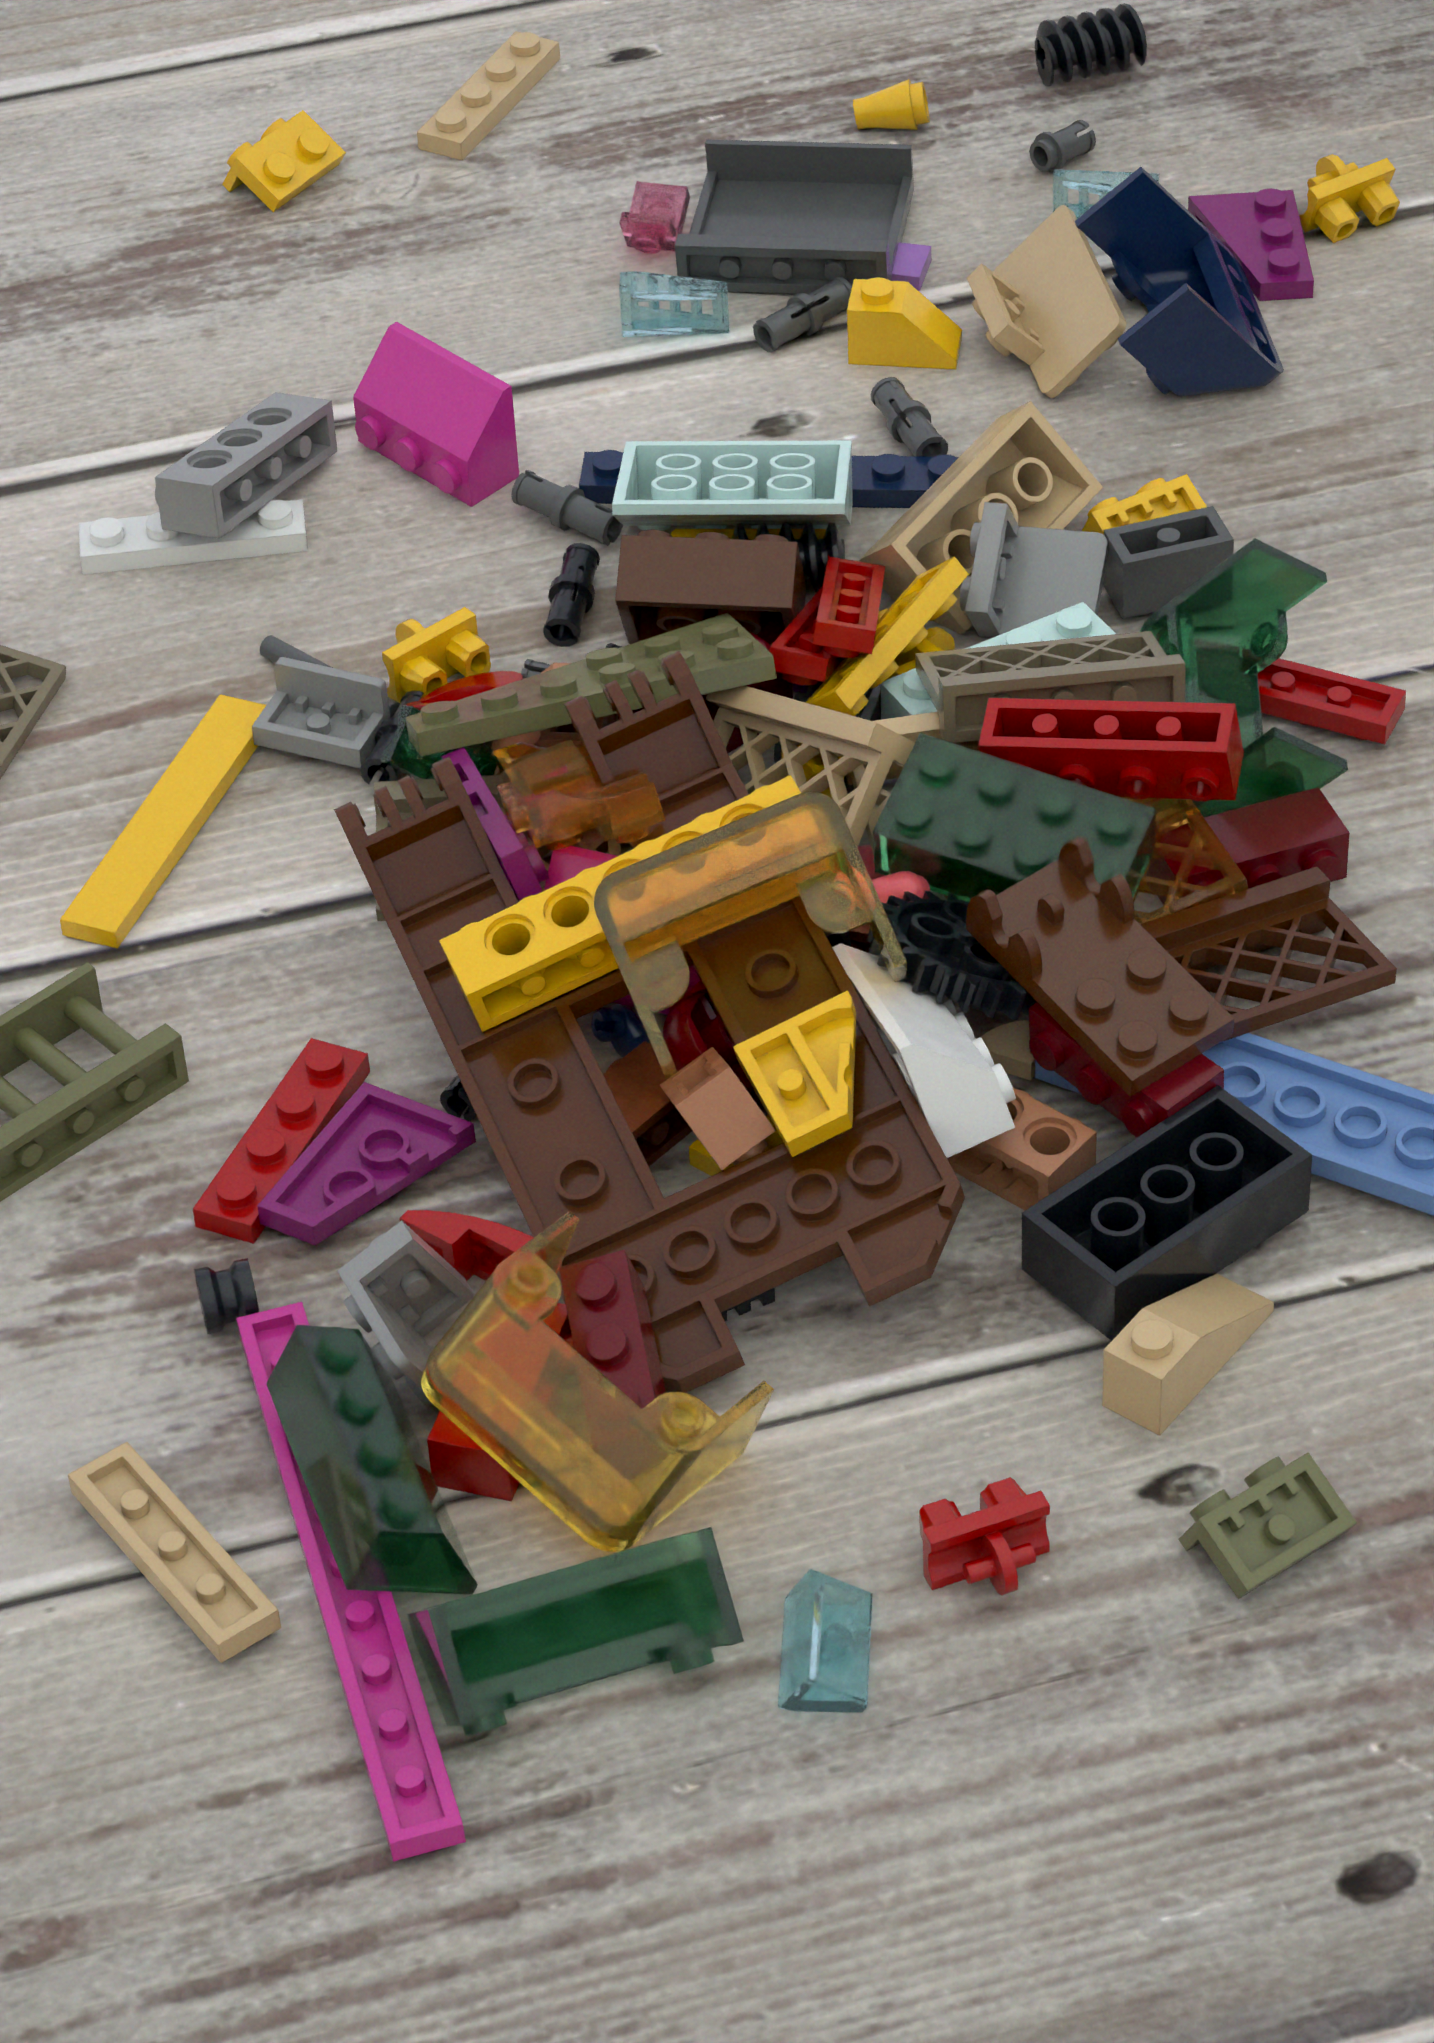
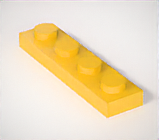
M954 556L918 575L877 621L872 654L860 652L858 657L844 658L827 680L820 685L805 703L852 716L860 712L869 701L864 695L866 691L886 681L898 669L899 666L894 659L899 654L902 655L918 645L928 634L924 625L928 621H933L943 615L956 603L957 597L953 592L969 575Z

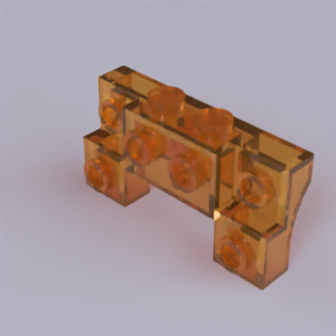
M568 740L545 748L521 741L493 751L503 783L496 785L505 815L508 821L511 820L516 834L526 831L535 848L546 845L548 850H559L572 846L584 838L582 832L597 828L605 841L615 838L617 843H629L651 834L653 831L652 825L666 821L655 785L652 781H648L645 772L602 786L583 744L575 746L572 740Z

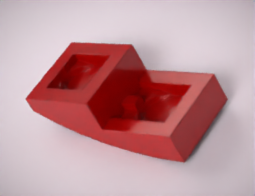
M407 1210L399 1218L400 1221L402 1220L455 1268L466 1281L475 1275L510 1294L532 1297L543 1286L537 1238L497 1222L452 1212Z

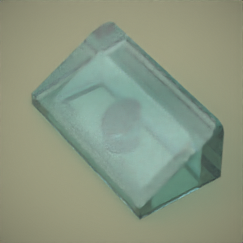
M809 1569L791 1589L784 1602L778 1696L779 1708L797 1712L862 1713L867 1708L873 1593L813 1569Z

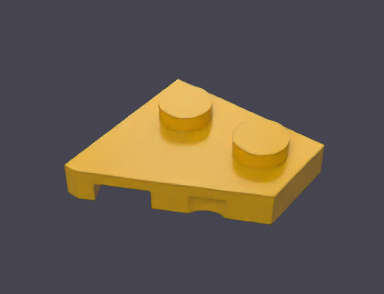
M848 990L733 1046L739 1064L792 1157L853 1127L856 1009Z

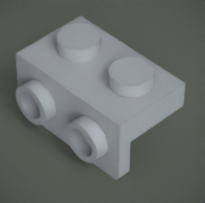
M280 657L274 665L277 691L252 725L254 745L361 768L363 761L369 756L376 745V732L381 724L390 718L386 682L377 677Z

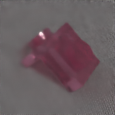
M636 181L630 211L622 212L619 222L627 247H634L636 250L644 253H658L661 250L675 252L676 239L678 234H682L690 201L687 186Z

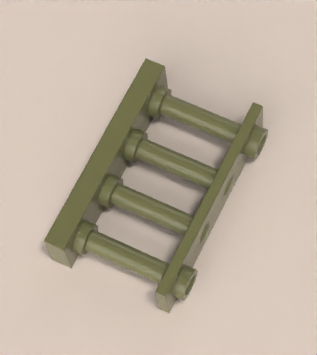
M88 962L0 1016V1109L12 1118V1120L0 1127V1202L189 1082L182 1036L166 1023L139 1040L126 1032L103 1013L96 970ZM80 1028L114 1054V1056L88 1072L54 1046V1044ZM30 1059L64 1086L37 1104L3 1078V1076Z

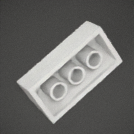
M844 944L832 947L946 1158L1015 1128L1006 1104L1016 1099L1011 1082L1000 1063L994 1065L993 1059L982 1038L975 1039L963 1012H956L952 1000L940 1004L935 1000L936 994L931 991L918 993L912 991L914 982L911 980L893 979L894 969L879 966L877 964L879 956Z

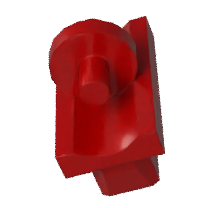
M1009 1477L988 1484L980 1492V1510L961 1516L955 1503L947 1499L923 1505L919 1510L920 1534L923 1542V1574L931 1590L965 1579L968 1584H972L988 1578L1000 1595L1018 1590L1019 1583L1016 1569L1036 1563V1556L1050 1552V1543L1046 1529V1517L1050 1514V1505L1043 1492L1038 1491L1026 1495L1016 1481Z

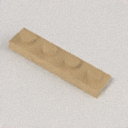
M515 31L417 131L418 149L463 161L560 60L559 42L539 37L531 32Z
M128 1442L119 1445L68 1474L71 1493L220 1663L281 1629L279 1610Z

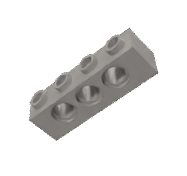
M275 392L155 477V500L159 506L162 529L221 538L337 452L332 400Z

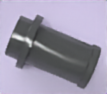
M1077 120L1070 126L1055 133L1042 132L1036 136L1030 146L1031 161L1041 171L1057 172L1064 167L1066 161L1094 149L1096 145L1094 131L1091 130L1077 137V133L1090 126L1083 120Z

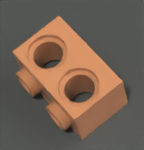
M713 1047L660 1084L662 1090L721 1170L731 1163L736 1165L762 1153L768 1146L765 1138L776 1131L733 1070Z
M1013 1087L1016 1099L1006 1104L1015 1128L947 1159L955 1173L1019 1208L1027 1210L1096 1165L1097 1132L1087 1127L1080 1120L1068 1117L1034 1099L1027 1092Z

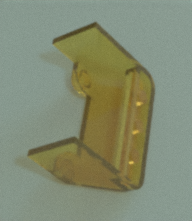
M818 792L800 793L615 871L605 877L599 884L594 897V908L597 918L665 1079L670 1078L677 1072L653 1014L675 1005L682 999L688 989L690 973L680 946L800 896L810 920L818 928L826 932L845 933L868 923L893 982L906 978L907 961L842 811L837 803L827 795Z
M569 1211L496 1267L431 1351L421 1375V1386L425 1396L435 1407L584 1541L603 1551L619 1552L632 1547L744 1453L774 1389L765 1381L761 1382L721 1416L717 1415L697 1397L683 1392L662 1394L643 1409L640 1408L543 1322L555 1310L561 1296V1283L557 1273L580 1220Z

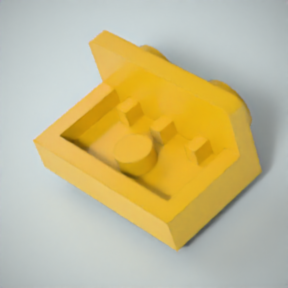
M302 110L288 121H285L283 118L277 119L266 129L261 136V140L253 146L249 142L239 146L227 161L231 168L222 185L231 192L244 183L274 212L337 167L346 152Z

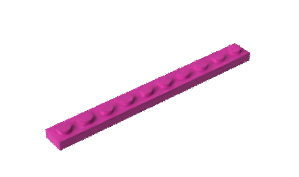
M298 1302L238 1317L236 1321L240 1340L393 1862L465 1843L462 1819L303 1303Z

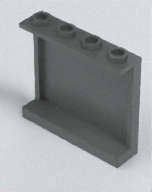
M706 139L707 174L689 234H678L675 243L679 290L789 294L801 292L810 294L830 283L836 277H843L851 286L854 279L867 280L880 277L892 281V270L899 242H902L914 192L912 145Z

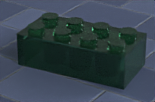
M920 733L872 832L875 872L890 875L901 871H911L923 876L928 881L931 891L946 896L951 893L958 897L959 900L970 902L972 897L984 890H991L998 895L1058 860L1060 850L1065 843L1081 836L1088 840L1095 861L1094 875L1098 883L1101 885L1102 882L1121 873L1129 885L1132 897H1134L1155 850L1156 809Z

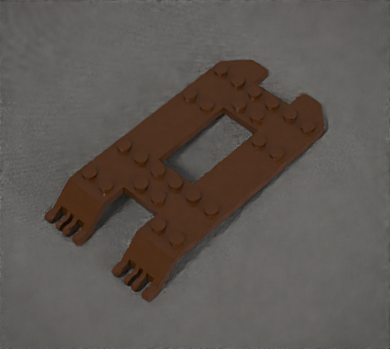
M680 651L662 658L660 663L669 685L674 686L677 694L658 703L654 699L653 690L644 671L638 669L627 674L632 689L643 708L634 714L617 680L604 685L603 692L613 712L616 711L620 719L606 727L598 729L595 715L586 697L579 696L564 703L572 724L583 743L613 812L632 849L642 842L654 840L688 824L702 814L713 812L749 795L730 760L694 677ZM450 757L432 764L433 768H431L440 791L444 790L448 799L428 809H425L422 803L424 799L414 777L410 778L408 775L397 780L413 813L412 816L402 820L387 787L384 786L375 790L373 797L383 818L387 817L390 826L367 836L364 830L366 825L356 803L352 804V802H349L334 809L532 1235L538 1239L539 1250L564 1303L565 1298L559 1272L560 1267L625 1249L645 1288L665 1390L685 1394L744 1366L745 1363L721 1312L836 1258L844 1257L869 1307L932 1277L965 1200L961 1183L798 884L482 1032L453 974L439 940L458 932L462 927L470 923L479 922L517 904L518 900L499 864ZM693 965L735 1046L848 990L856 1009L853 1127L794 1157L791 1156L783 1142L664 1198L576 1019Z

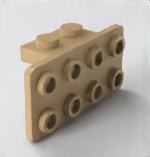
M1066 205L1059 206L994 271H991L981 263L967 277L975 297L972 305L980 317L985 320L989 329L985 333L988 341L1002 355L1009 356L1013 353L1027 363L1034 374L1041 392L1049 398L1057 397L1065 388L1074 384L1081 373L1105 350L1115 345L1127 325L1085 234L1076 226L1075 220L1077 217L1075 213Z

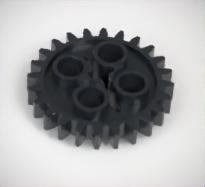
M925 891L923 899L913 893L904 892L902 899L891 895L888 897L887 903L880 902L878 904L866 941L871 942L868 950L869 953L879 956L877 964L881 967L894 969L893 979L911 980L914 982L912 991L916 993L931 991L936 994L935 1000L940 1004L948 1000L956 1001L964 1012H968L973 1008L982 1010L985 1015L993 1018L996 1011H1002L1012 1020H1018L1020 1012L1029 1016V1008L1037 1003V1001L966 930L968 901L959 900L958 897L951 893L948 894L947 900H941L932 892Z

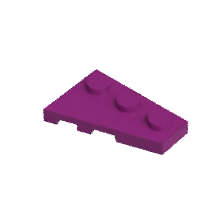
M1267 188L1258 192L1188 196V211L1200 222H1203L1208 230L1232 252L1242 266L1252 292L1259 301L1313 298L1314 278L1293 190L1281 191Z
M464 747L458 748L441 756L442 760L450 757L518 902L525 897L543 892L540 883L549 879V876L537 849L533 844H529L522 829H517L509 813L504 815Z
M364 1082L257 1205L260 1224L316 1246L475 1143L474 1123Z

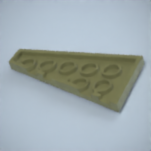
M725 613L620 648L594 650L585 655L586 659L457 701H439L425 705L421 708L420 713L405 717L409 741L420 756L571 724L572 721L564 703L579 696L587 698L595 718L617 714L616 711L613 712L603 692L604 685L614 680H617L631 709H640L642 706L627 674L638 669L644 671L653 690L654 699L658 703L677 694L674 686L669 685L660 665L662 658L677 651H680L701 695L777 679L774 657L729 613Z

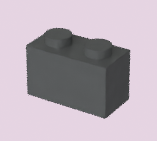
M1214 506L1104 530V535L1108 541V559L1103 586L1122 619L1144 616L1156 611L1202 603L1206 600L1232 595L1234 539Z

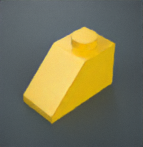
M880 277L867 280H853L847 308L848 364L956 370L962 341V329L909 282L890 281Z

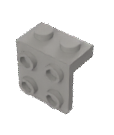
M984 503L981 522H974L970 535V553L972 557H975L972 574L965 578L960 589L961 610L966 612L980 637H996L1081 602H1084L1098 615L1108 559V541L1105 535L1098 532L1019 526L1008 504Z
M401 1220L389 1231L377 1236L367 1248L337 1270L351 1293L344 1300V1304L352 1317L366 1332L374 1331L380 1342L372 1347V1351L384 1369L395 1380L404 1376L412 1391L428 1408L436 1402L442 1406L452 1384L423 1337L476 1295L466 1279Z

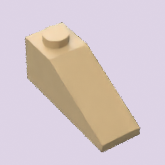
M1215 1274L1142 1308L1103 1350L1102 1406L1160 1436L1272 1314L1274 1302L1219 1274Z

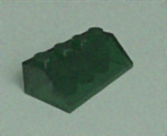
M297 1325L266 1385L346 1589L473 1595L478 1586L397 1389L387 1371L380 1364L359 1329Z

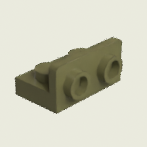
M1308 1452L1286 1466L1279 1456L1263 1464L1244 1479L1249 1488L1232 1499L1223 1489L1204 1500L1190 1511L1189 1514L1195 1523L1178 1540L1186 1551L1201 1543L1236 1597L1240 1599L1347 1533L1357 1522Z

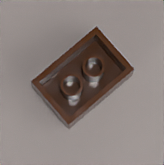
M643 530L637 535H621L615 602L629 644L729 613L749 633H754L772 645L805 606L807 586L798 543L789 542L782 536L764 534L756 536L754 540L730 539L728 536L717 532H703L697 534L695 538L672 537L669 533L660 530Z

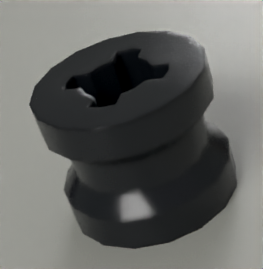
M248 1258L233 1261L229 1269L215 1272L209 1267L194 1269L207 1334L221 1332L226 1323L236 1322L238 1317L259 1312Z

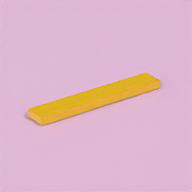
M221 694L218 696L60 918L63 936L118 949L257 749L258 745H254L252 725L266 707L265 704Z

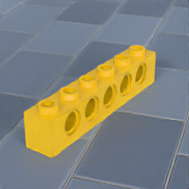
M790 775L771 785L759 787L751 794L713 812L702 814L692 822L654 840L642 842L634 849L605 863L587 868L575 877L539 894L525 897L517 904L488 918L470 923L462 927L458 932L439 940L474 1017L481 1031L484 1032L832 868L833 863L822 828Z

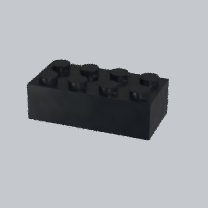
M1217 1085L1022 1212V1270L1112 1341L1142 1308L1215 1275L1307 1213L1310 1200L1312 1154Z

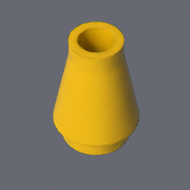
M907 79L868 96L853 99L854 115L858 130L865 128L918 130V124L930 122L927 95L923 82L911 84L910 79Z

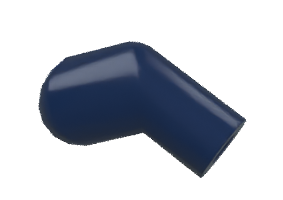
M614 1004L611 1008H599L594 1013L591 1021L594 1036L601 1042L611 1041L615 1051L621 1057H625L643 1041L662 1051V1038L653 1035L631 1008Z

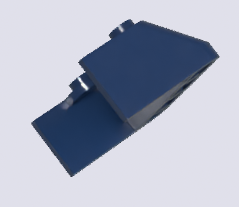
M1141 166L1075 220L1076 226L1111 258L1116 273L1112 275V280L1118 290L1128 300L1132 301L1137 297L1146 305L1148 314L1122 334L1118 341L1128 353L1146 368L1148 377L1163 394H1168L1172 391L1181 397L1266 386L1283 373L1282 363L1248 279L1238 260L1212 232Z

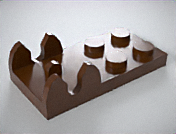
M1078 836L1062 846L1058 860L998 895L991 890H984L972 897L967 908L966 930L1131 1097L1233 1034L1235 1018L1134 919L1132 893L1121 873L1107 879L1101 885L1098 883L1094 875L1095 861L1088 840Z

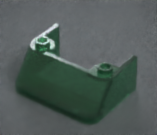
M1254 538L1154 612L1145 621L1140 632L1151 631L1166 655L1180 654L1185 662V702L1235 703L1244 750L1235 801L1148 798L1149 804L1155 812L1176 821L1196 820L1316 787L1321 789L1348 770L1346 759L1281 729L1273 727L1263 734L1257 674L1279 659L1287 647L1288 628L1286 611L1327 583L1326 572Z
M711 1527L650 1542L407 1614L414 1642L446 1725L462 1726L465 1736L507 1724L504 1710L515 1707L517 1704L666 1661H670L673 1674L715 1662L711 1648L730 1646L744 1641Z

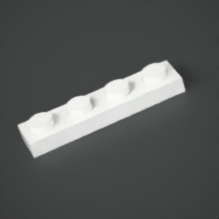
M303 499L290 501L271 500L221 538L163 530L160 512L147 516L119 519L107 517L96 521L79 523L80 561L83 575L308 551Z

